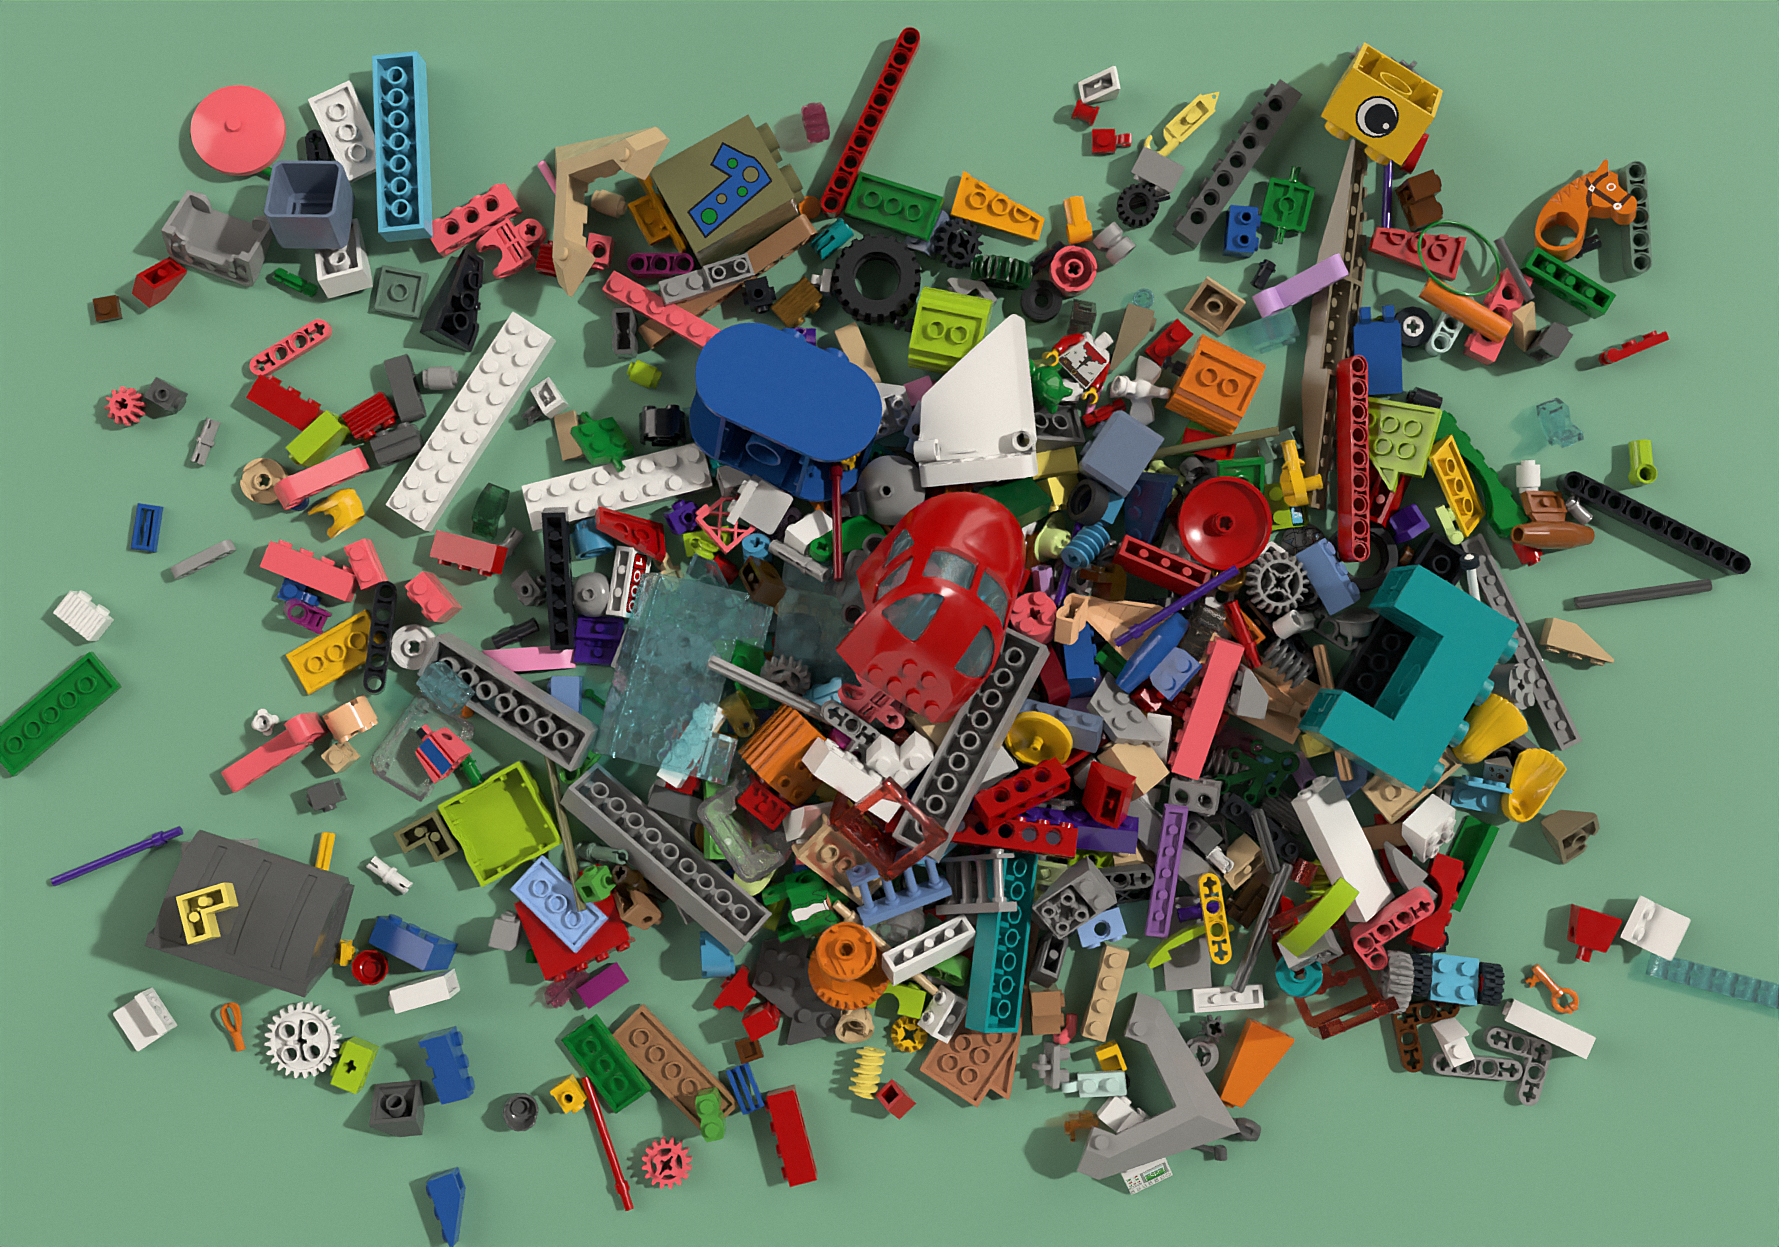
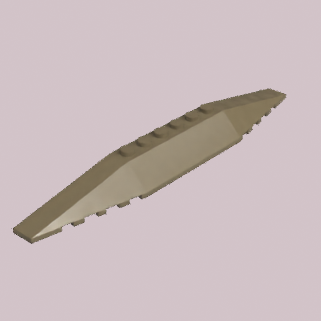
M1352 139L1317 257L1318 264L1339 253L1349 275L1313 294L1312 307L1309 313L1310 324L1309 332L1307 333L1306 355L1304 356V373L1301 380L1306 477L1320 474L1323 483V489L1307 491V507L1324 510L1330 482L1327 481L1328 473L1333 471L1335 465L1332 456L1334 448H1337V364L1340 360L1353 356L1352 326H1356V323H1359V307H1361L1366 270V259H1362V246H1366L1367 236L1363 235V221H1367V212H1363V199L1367 198V187H1363L1364 176H1367L1368 155L1364 151L1367 145L1356 139Z

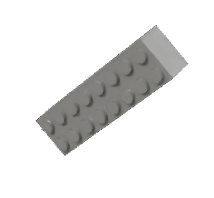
M450 632L437 635L417 674L570 772L582 766L602 729L596 723Z

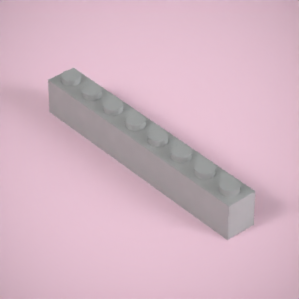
M1093 752L1073 769V781L1081 790L1085 789L1091 762L1101 763ZM1141 796L1130 802L1127 815L1139 817L1138 838L1140 843L1146 850H1152L1154 853H1157L1162 815ZM1184 836L1178 879L1180 881L1185 880L1189 884L1190 890L1196 896H1199L1198 878L1203 873L1210 872L1215 874L1219 878L1221 886L1225 884L1224 873L1212 862H1208L1206 856ZM1207 877L1206 882H1203V886L1208 887L1209 894H1204V898L1214 894L1211 891V885L1215 884V881L1210 880L1209 877Z

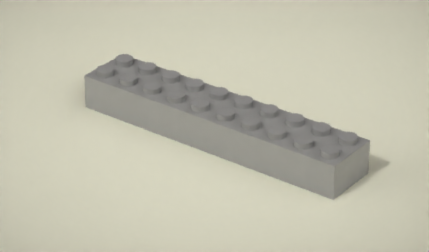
M1007 628L999 657L992 672L981 687L958 711L934 759L892 835L897 842L938 863L940 862L1050 654L1046 645ZM993 649L984 663V671L991 661Z
M595 763L568 787L560 803L611 848L626 850L628 853L627 862L735 956L771 916L772 913L712 861L704 859V855L653 810L648 808L645 803L598 763Z

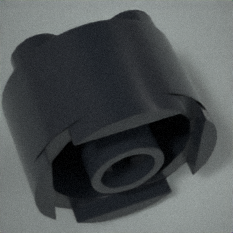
M667 405L666 408L656 409V406L642 407V412L639 413L640 443L646 445V441L651 442L653 447L676 446L679 440L685 443V412L680 410L679 405Z

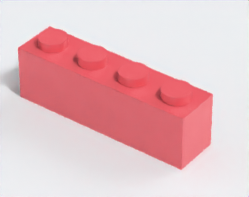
M281 539L278 542H269L260 567L343 601L352 602L359 583L351 567L343 565L342 568L334 565V560L323 556L320 560L313 557L314 552L304 548H300V551L292 548V543Z

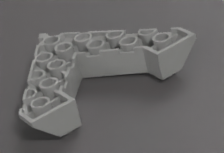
M1137 992L1123 1037L1145 1045L1173 1106L1115 1134L1092 1126L1077 1172L1098 1180L1240 1132L1160 1000Z

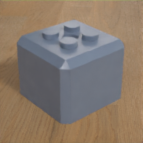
M279 160L272 167L264 213L278 244L282 248L342 249L348 244L355 195L344 167L338 161Z
M1123 410L1113 412L1106 422L1102 420L1092 434L1095 439L1093 442L1089 440L1079 453L1083 457L1078 463L1079 473L1077 475L1084 480L1090 479L1106 486L1109 492L1124 499L1164 438Z

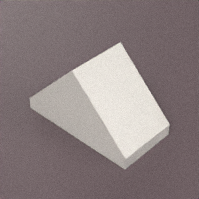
M1112 66L1078 82L1081 100L1085 104L1117 99L1121 89L1116 66Z
M547 377L530 389L542 412L550 419L569 407L550 377Z

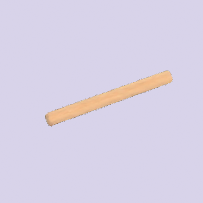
M1316 645L1313 647L1320 686L1335 690L1326 645ZM1334 751L1340 780H1352L1354 775L1350 759Z

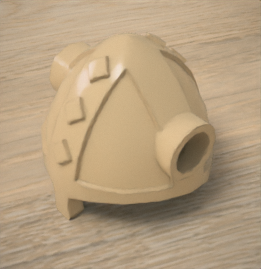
M867 1007L856 1010H841V1018L835 1029L839 1040L845 1043H859L873 1035L874 1025L871 1013Z

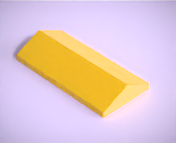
M1447 435L1432 446L1429 460L1456 518L1458 527L1465 538L1470 535L1486 513L1452 435Z

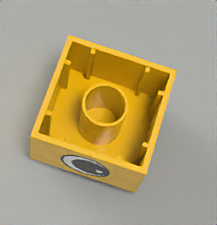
M1364 42L1333 89L1321 117L1328 120L1325 128L1336 138L1348 141L1352 135L1367 144L1364 151L1375 162L1388 165L1393 160L1397 164L1402 165L1434 120L1443 90Z

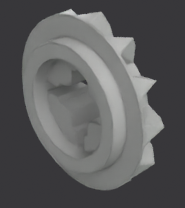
M1200 1036L1188 1039L1186 1044L1193 1055L1197 1053L1198 1046L1202 1052L1207 1053L1202 1056V1064H1200L1197 1057L1195 1059L1204 1073L1211 1071L1216 1066L1219 1058V1052L1215 1043L1212 1040L1205 1042V1037Z

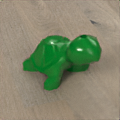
M1029 358L1032 396L1047 409L1048 413L1054 414L1058 409L1057 404L1064 397L1071 396L1073 389L1065 387L1058 374V371L1062 369V365L1056 364L1055 366L1037 368L1032 359Z

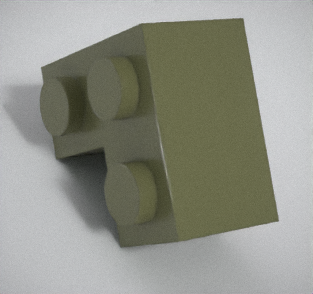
M439 809L393 833L404 854L426 844L436 863L462 849Z

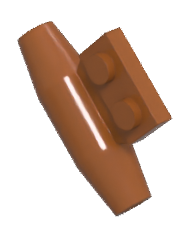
M1526 490L1520 494L1525 513L1529 515L1533 522L1516 525L1512 529L1511 537L1514 543L1537 549H1571L1589 545L1593 542L1595 534L1591 527L1565 521L1567 510L1561 491Z

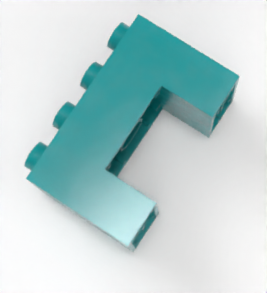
M1417 564L1391 568L1368 607L1370 610L1416 636L1374 708L1343 690L1320 688L1297 728L1391 785L1420 793L1423 786L1432 789L1440 780L1445 765L1439 762V759L1448 745L1453 748L1457 747L1469 730V723L1463 719L1472 703L1477 706L1482 705L1492 692L1494 682L1488 679V676L1497 662L1502 665L1507 663L1515 653L1519 641L1512 636L1519 624Z

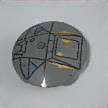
M1312 524L1290 528L1282 536L1281 548L1288 552V554L1295 556L1301 550L1325 538L1319 528Z

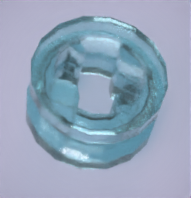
M1139 289L1133 296V305L1149 309L1154 303V294L1149 289ZM1145 294L1149 302L1141 305L1139 304L1141 300H1137V297Z

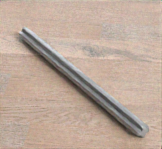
M714 655L709 658L707 662L708 669L831 725L822 716L821 705ZM828 709L830 715L833 714L836 717H838L839 720L841 719L842 716L840 714ZM851 719L847 720L845 729L853 730L857 722ZM861 730L860 734L865 737L866 741L874 739L872 734L868 735ZM887 737L888 739H890L892 742H894L895 744H897V745L899 746V744H898V742H897L896 740H893V739Z

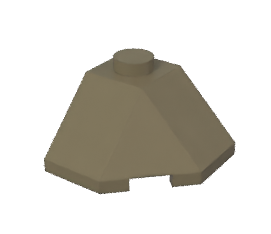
M1558 810L1554 814L1547 815L1541 821L1543 834L1563 865L1582 854L1587 848L1585 842L1589 836H1595L1600 829L1598 817L1592 812Z

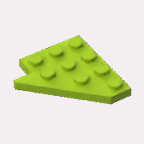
M1368 397L1369 457L1389 490L1395 493L1400 474L1419 478L1424 477L1442 410Z

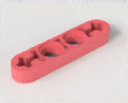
M322 319L311 321L253 357L250 361L251 371L258 376L261 374L267 377L269 374H273L328 340L332 334L331 325ZM318 325L325 327L323 329V335H320L318 333L314 334L318 331ZM309 331V333L314 334L312 337L315 340L312 341V338L306 332ZM299 336L306 338V345L303 348H297L295 345V340ZM280 348H285L287 351V356L284 360L276 358V351ZM268 356H270L271 360L275 362V365H273L270 362L267 363L268 361H270ZM260 361L263 363H267L264 365V371L259 369L257 370V368H259Z

